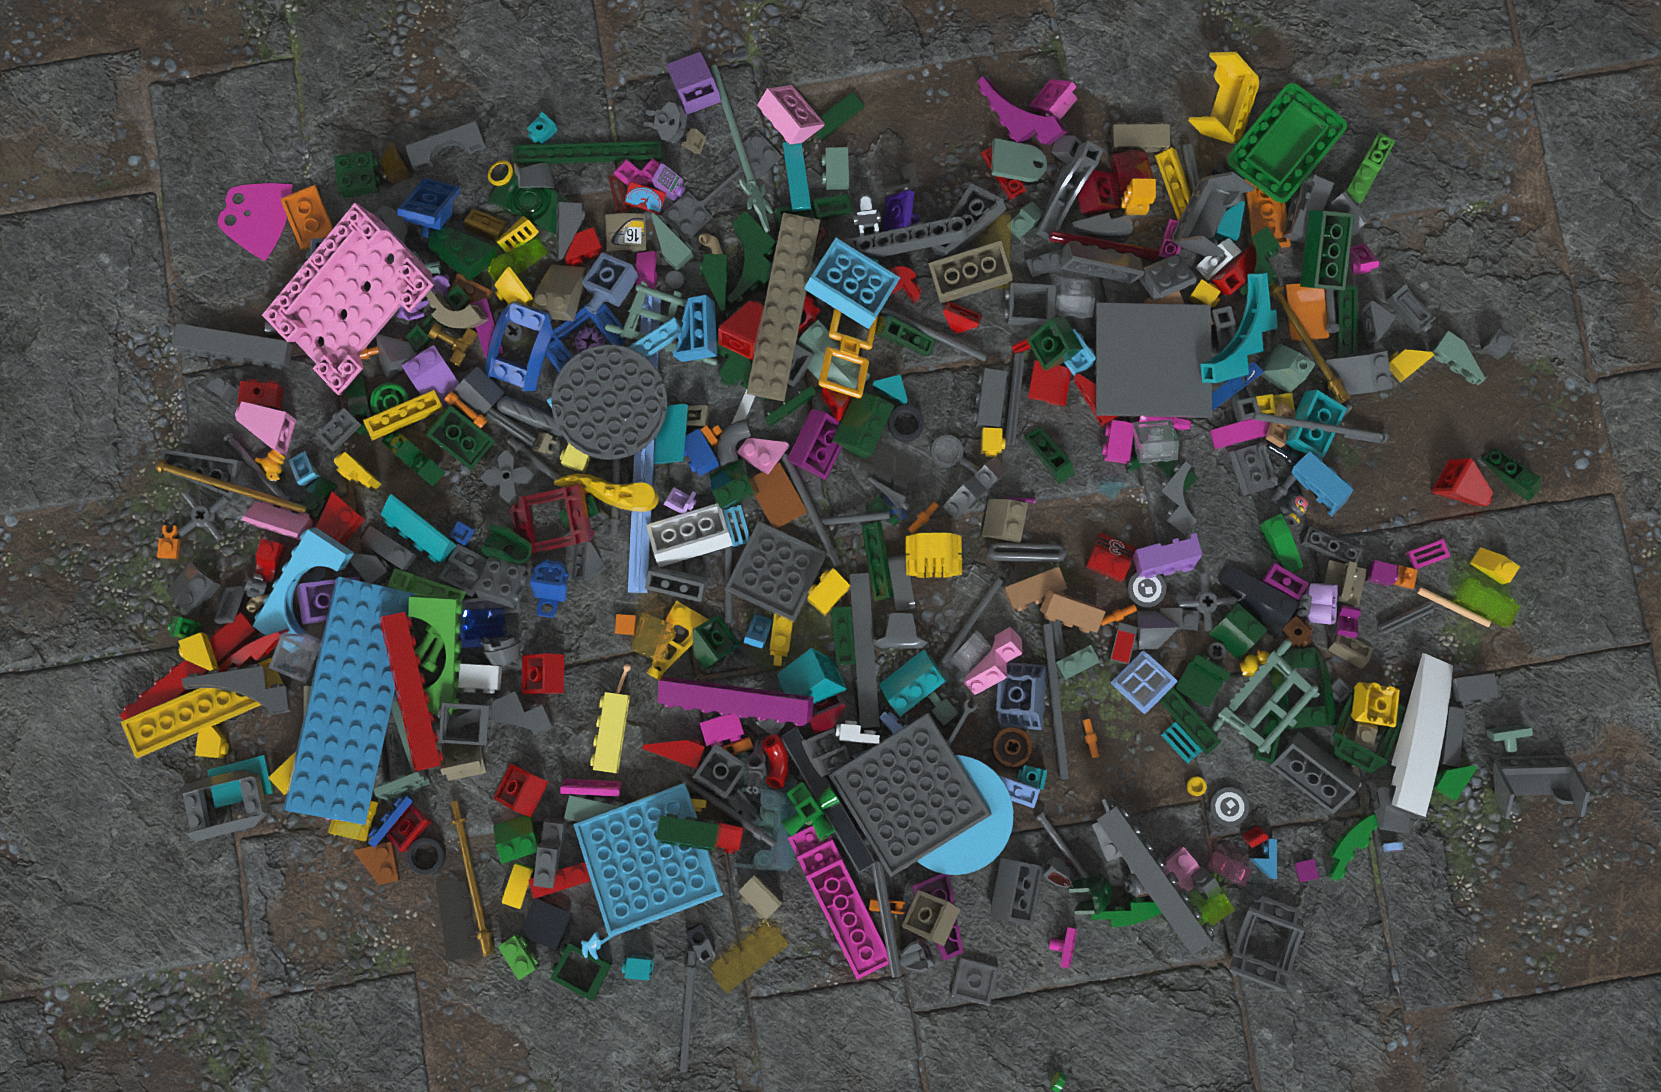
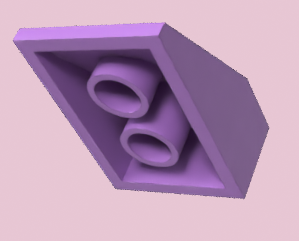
M434 345L401 365L421 395L435 390L443 408L448 403L444 400L446 396L460 384Z
M359 577L347 578V579H352V580L360 581V578H359ZM336 579L302 583L297 586L302 624L324 622L327 620Z

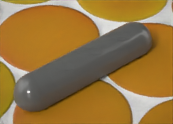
M503 396L497 401V409L502 414L554 435L563 436L556 425L553 414L510 396Z
M993 543L988 548L989 557L996 561L1060 562L1064 560L1067 553L1065 547L1061 544Z

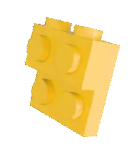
M341 453L334 459V463L338 466L336 470L349 481L354 479L357 482L360 481L368 488L372 486L375 489L381 485L369 471L348 453Z

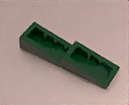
M845 194L814 199L810 203L811 210L792 212V206L776 208L773 217L777 231H780L783 213L821 221L850 214L853 211L849 196Z

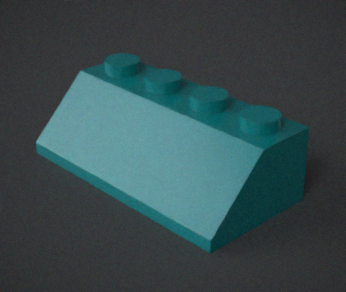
M392 494L389 495L381 513L385 518L383 522L391 528L397 527L400 530L398 534L406 540L408 538L414 541L413 546L421 552L426 550L429 553L427 557L437 564L439 561L444 564L457 545Z

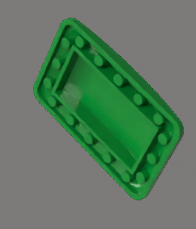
M1295 83L1287 84L1229 153L1227 164L1274 201L1285 203L1345 132L1347 123L1340 115Z

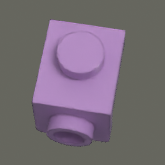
M673 487L664 505L680 514H684L688 509L692 510L694 507L696 492L693 491L689 496Z

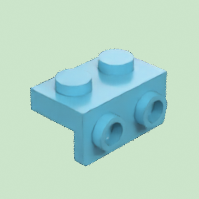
M1073 329L1083 349L1064 363L1075 377L1078 373L1080 374L1094 365L1096 355L1093 349L1088 348L1085 344L1083 336Z

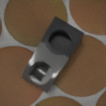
M702 922L686 929V935L701 963L717 956Z

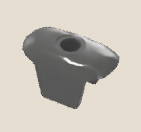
M891 613L885 637L873 642L879 648L922 649L929 644L917 637L914 617L911 613Z

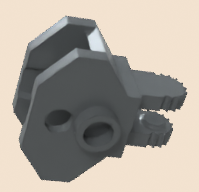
M668 102L661 110H646L645 114L652 117L655 116L654 123L644 121L643 126L656 129L662 140L677 143L684 136L688 116L683 106Z
M861 192L859 196L860 207H856V213L853 214L854 225H857L860 237L864 236L863 227L873 226L874 234L879 233L878 222H881L880 211H876L875 205H872L870 195L866 192Z

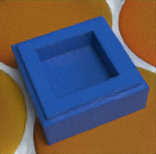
M458 520L448 537L467 546L475 529Z

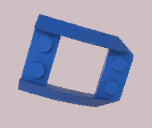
M513 301L501 312L487 354L484 370L487 378L492 376L522 387V391L537 390V381L541 373L545 353L554 334L550 324L551 318L549 313ZM508 321L539 331L527 367L498 357L500 344Z
M586 304L576 314L574 321H566L554 329V334L550 339L545 355L559 372L573 357L561 341L580 328L590 318L611 345L623 346L625 338L620 337L621 334L605 329L606 324L624 328L606 304H602L596 314L589 312L586 308L588 304Z

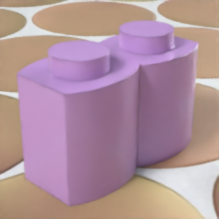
M1311 583L1306 592V595H1311L1312 597L1310 614L1306 616L1308 617V622L1334 624L1337 615L1338 585Z

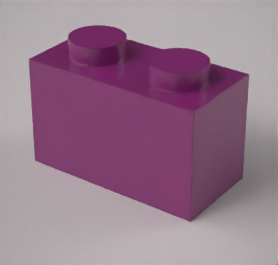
M1276 563L1270 565L1261 580L1263 583L1283 592L1296 601L1300 599L1309 584Z

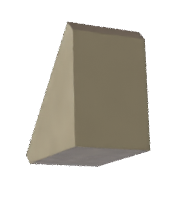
M707 405L688 406L686 427L702 429L708 425L709 407Z

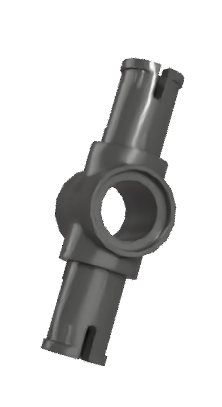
M759 740L754 742L753 754L746 760L748 767L747 776L749 778L746 791L753 794V789L754 794L759 792L760 780L767 774L765 750L762 747L763 740L760 741V745Z

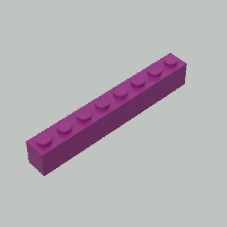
M666 676L658 682L657 703L664 704V707L682 706L684 710L696 708L704 713L717 711L720 715H730L732 713L738 714L737 716L740 718L753 716L757 720L762 721L774 719L777 723L789 721L794 722V725L804 726L812 720L813 696Z

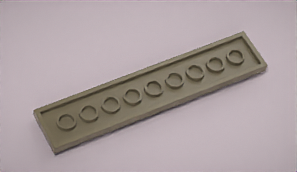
M783 213L747 388L748 395L785 401L807 291L804 288L809 281L820 226V220Z

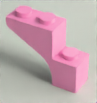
M1011 627L996 634L991 651L964 678V684L976 695L1007 678L1006 662L1022 654V638Z

